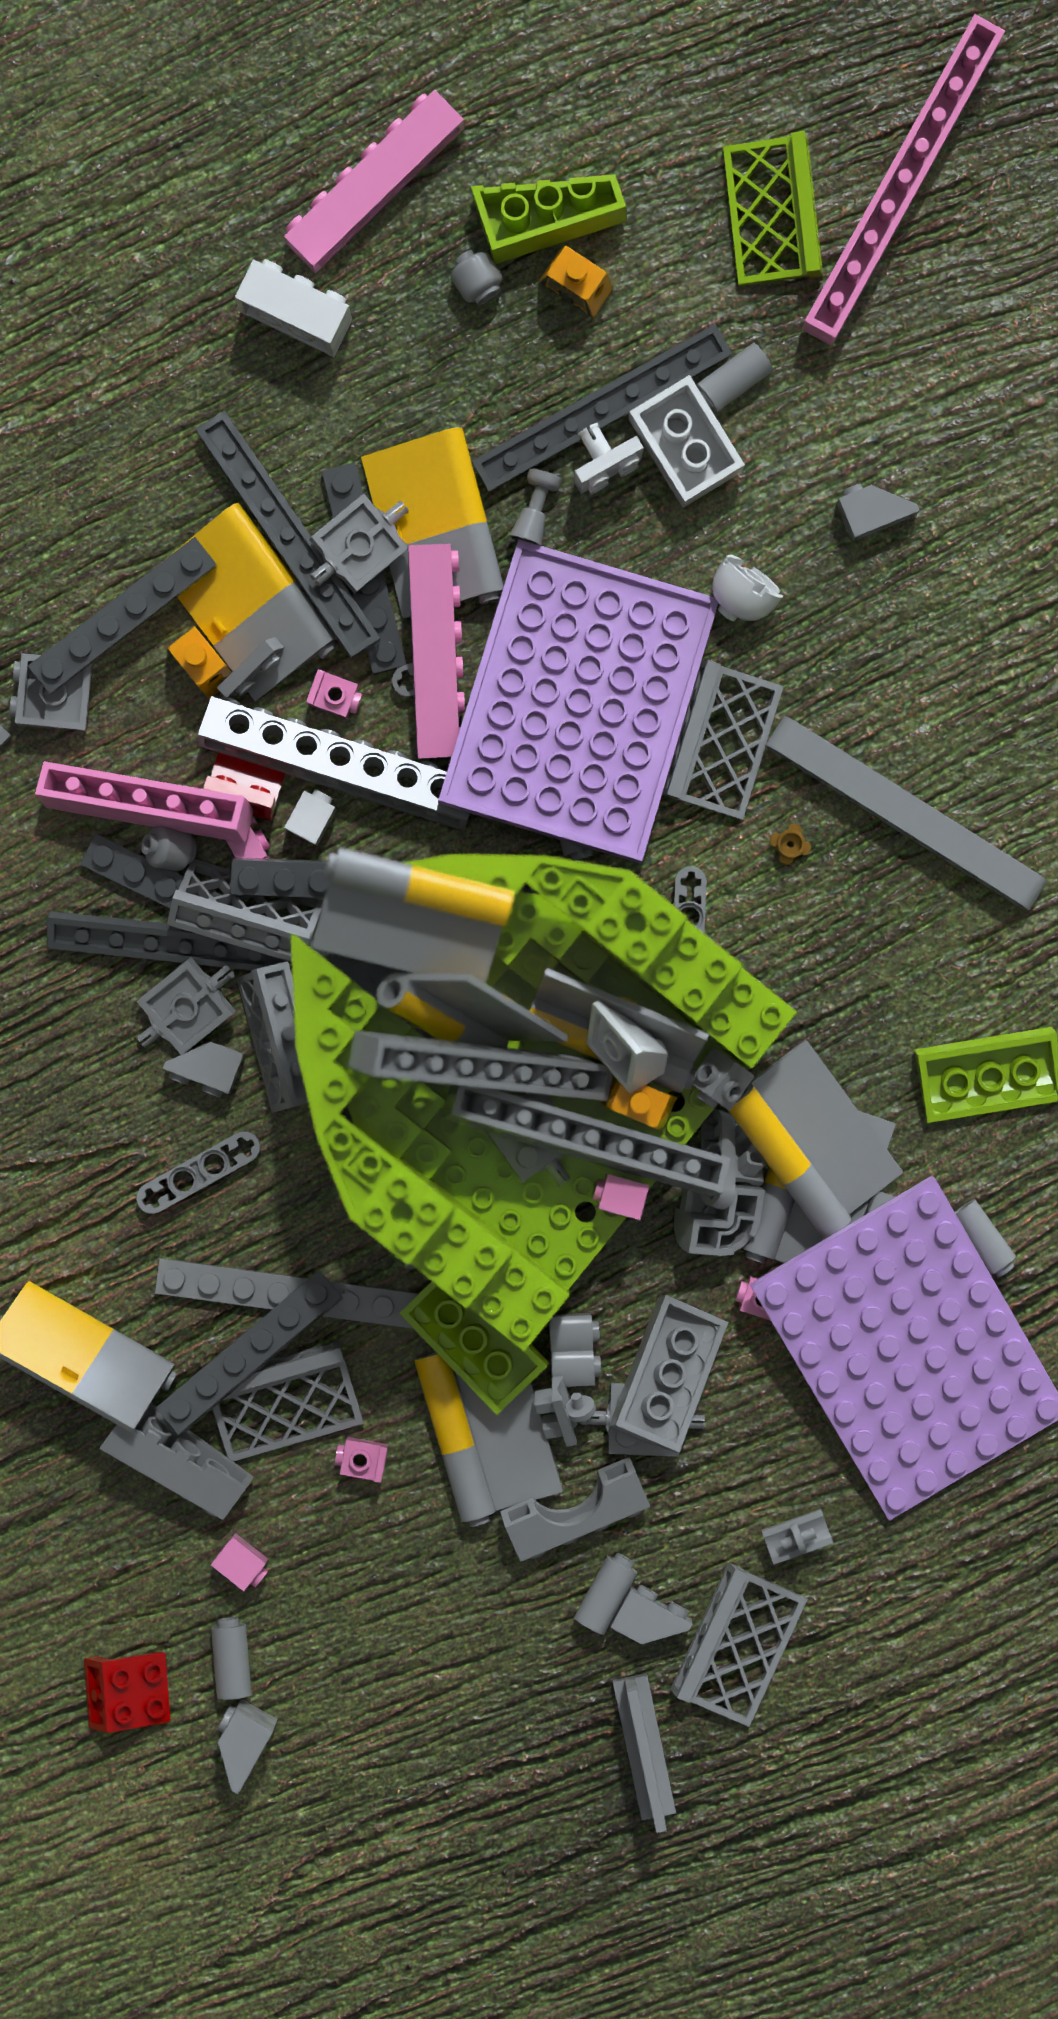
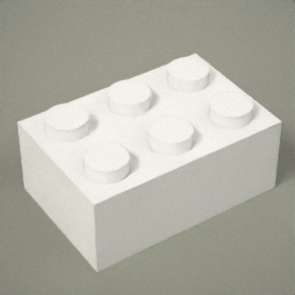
M253 259L235 295L240 312L335 357L352 322L349 305L345 304L346 298L331 290H327L325 294L314 289L315 284L303 276L295 275L293 279L281 273L283 268L274 262L264 259L260 263Z
M690 375L629 411L628 420L682 508L743 471L745 464Z

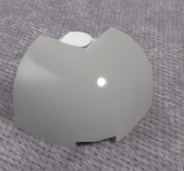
M735 1182V1196L731 1205L724 1210L705 1205L700 1193L683 1189L680 1207L675 1206L674 1230L677 1243L683 1250L691 1254L734 1255V1252L744 1247L752 1236L756 1237L761 1220L765 1190L747 1182Z

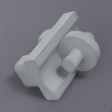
M735 1123V1182H747L759 1187L764 1182L762 1168L766 1165V1161L738 1123Z
M563 1376L552 1377V1388L535 1391L534 1405L537 1414L555 1412V1414L542 1416L543 1432L546 1439L564 1437L567 1447L577 1445L574 1428L577 1426V1422L581 1425L587 1424L589 1418L594 1415L596 1407L593 1399L580 1393L572 1394L570 1399Z
M821 1509L761 1530L774 1565L833 1543Z

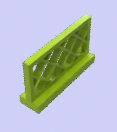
M805 131L793 132L791 136L723 146L738 285L746 286L807 276L810 279L823 277L809 143ZM786 146L787 160L779 170L764 160L772 148ZM763 150L760 155H757L755 152H753ZM748 153L756 159L745 175H742L733 168V154ZM760 164L775 174L764 190L749 180ZM788 167L790 179L783 174ZM734 175L741 179L736 186ZM779 178L791 186V194L783 204H780L768 195ZM745 183L760 194L748 210L737 202L736 197ZM764 198L779 208L767 225L753 215V212ZM791 202L793 203L794 214L787 209ZM738 209H739L741 212L744 213V215H743V217L740 219V221H739ZM783 213L795 221V229L787 239L772 229ZM749 218L763 228L752 245L743 239L740 233V229ZM768 232L783 243L771 259L756 249ZM795 237L797 239L798 248L791 244ZM742 244L748 248L744 255L742 250ZM787 247L798 254L799 269L784 270L776 264V261ZM753 252L768 263L760 274L745 276L744 263ZM772 267L775 268V269L778 271V272L768 273L769 270H770Z

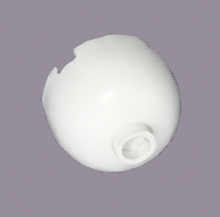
M727 555L716 570L712 583L714 597L720 604L718 611L731 621H735L737 617L744 621H756L768 616L783 598V595L779 594L781 591L779 587L757 568L753 567L750 570L746 567H741L744 563V560L741 558Z

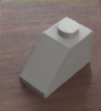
M861 484L851 486L841 492L843 497H840L836 503L851 542L913 518L920 511L916 503L873 485L862 488Z

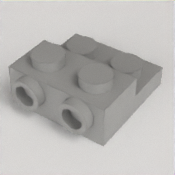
M22 653L21 662L15 661L13 670V682L19 684L17 696H11L9 716L15 717V724L17 726L46 729L57 728L86 731L93 663L50 695L28 667L41 655Z

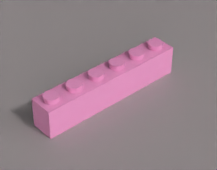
M435 89L428 96L425 93L419 96L410 107L412 112L404 120L401 118L396 119L385 132L387 136L378 145L373 142L363 151L360 156L362 161L353 169L349 166L343 170L335 180L337 185L329 193L326 191L321 192L310 205L312 209L303 218L300 215L295 217L286 227L285 231L287 234L284 235L286 244L315 274L465 129L464 119Z
M450 543L408 545L417 757H452L461 728L459 727L458 713H465L464 692H457V678H463V658L456 657L455 643L462 642L461 621L454 622V607H460V587L453 586L452 572H459L458 550L451 551Z
M45 761L43 762L35 791L38 799L49 809L150 827L163 826L184 833L246 843L254 812L245 796Z

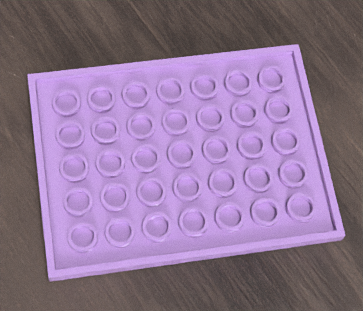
M518 539L438 804L641 864L719 602L715 597Z
M933 1176L928 1177L749 1284L889 1521L1058 1420V1391Z

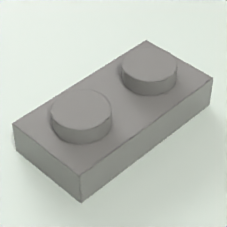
M276 637L264 640L217 689L226 698L239 694L240 697L243 696L256 684L253 678L261 670L266 673L278 663L280 658L277 654L284 646Z

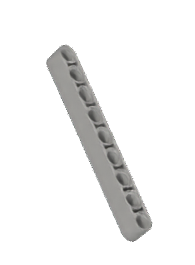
M783 716L765 747L782 759L1026 911L1031 909L1047 883L1044 877L789 717Z

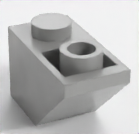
M209 1042L166 1061L162 1069L170 1071L169 1079L188 1085L191 1079L203 1084L201 1091L221 1098L223 1092L227 1094L232 1093L246 1054L215 1042Z
M639 1585L638 1589L632 1586L629 1588L610 1624V1628L642 1645L689 1631L692 1626V1620L687 1617L689 1611L674 1602H670L667 1606L656 1600L657 1593L643 1585Z

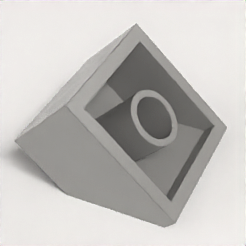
M243 1699L239 1701L237 1707L229 1705L217 1728L218 1731L222 1732L218 1744L231 1791L236 1794L240 1792L273 1733L278 1720Z

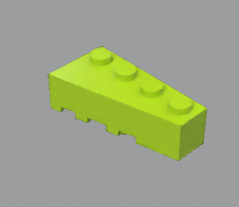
M615 174L569 178V181L559 182L539 180L535 184L515 185V183H503L498 187L485 188L483 185L471 186L473 202L495 264L627 222L626 204Z

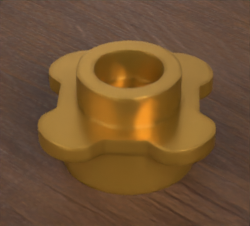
M790 824L786 831L780 834L774 833L770 838V844L778 850L780 854L779 860L782 864L789 865L793 862L794 858L800 855H808L811 851V844L805 841L804 836L801 834L802 828L798 824ZM792 841L794 846L788 847L787 842Z

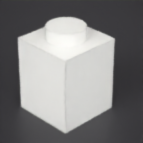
M314 789L312 794L304 791L284 828L318 846L337 810L336 807L331 805L333 798Z

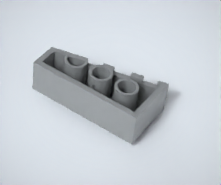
M152 1402L132 1433L116 1424L99 1449L191 1501L211 1516L224 1520L254 1478V1476L189 1429L179 1436Z

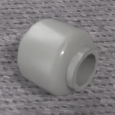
M469 250L455 259L454 262L457 266L451 272V280L466 302H476L477 305H481L494 298L501 291L499 285L502 282V274L488 253L479 252L474 254L472 250Z
M158 826L152 827L142 840V852L145 854L147 862L151 867L157 869L181 871L194 860L196 855V841L190 833Z

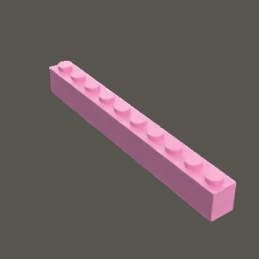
M974 14L806 317L801 330L830 346L833 345L1000 44L1005 30Z

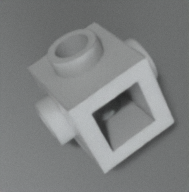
M713 1047L698 1067L695 1080L691 1084L700 1090L697 1097L709 1106L715 1108L717 1103L730 1111L742 1096L754 1075Z

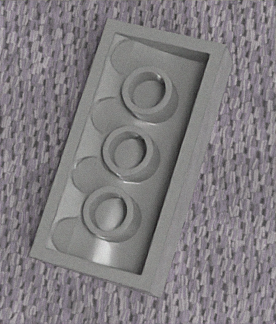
M668 1295L658 1297L609 1427L652 1445L680 1453L729 1322Z

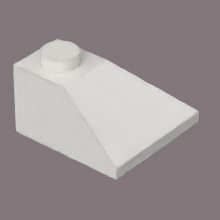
M601 1001L594 1002L586 1044L623 1087L631 1094L664 1074L668 1056L664 1044L658 1038L654 1039L646 1028Z

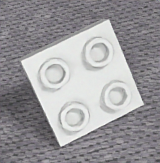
M598 423L589 426L590 433L587 428L578 433V436L582 439L593 458V461L575 470L574 483L580 494L589 490L590 494H594L609 484L607 480L617 473L621 477L626 476L639 467L638 462L642 459L643 446L637 435L611 449Z

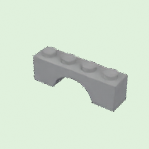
M627 1457L597 1470V1481L594 1490L584 1502L575 1507L563 1510L550 1509L538 1503L534 1498H530L500 1512L505 1529L521 1562L526 1559L538 1558L547 1550L559 1545L571 1544L578 1537L592 1531L604 1530L611 1523L625 1517H635L644 1509L649 1508L650 1504L630 1457Z

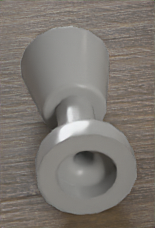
M529 469L527 481L535 488L529 507L522 509L509 537L516 541L520 539L542 546L546 516L542 513V508L547 492L557 491L561 485L562 478L546 471Z

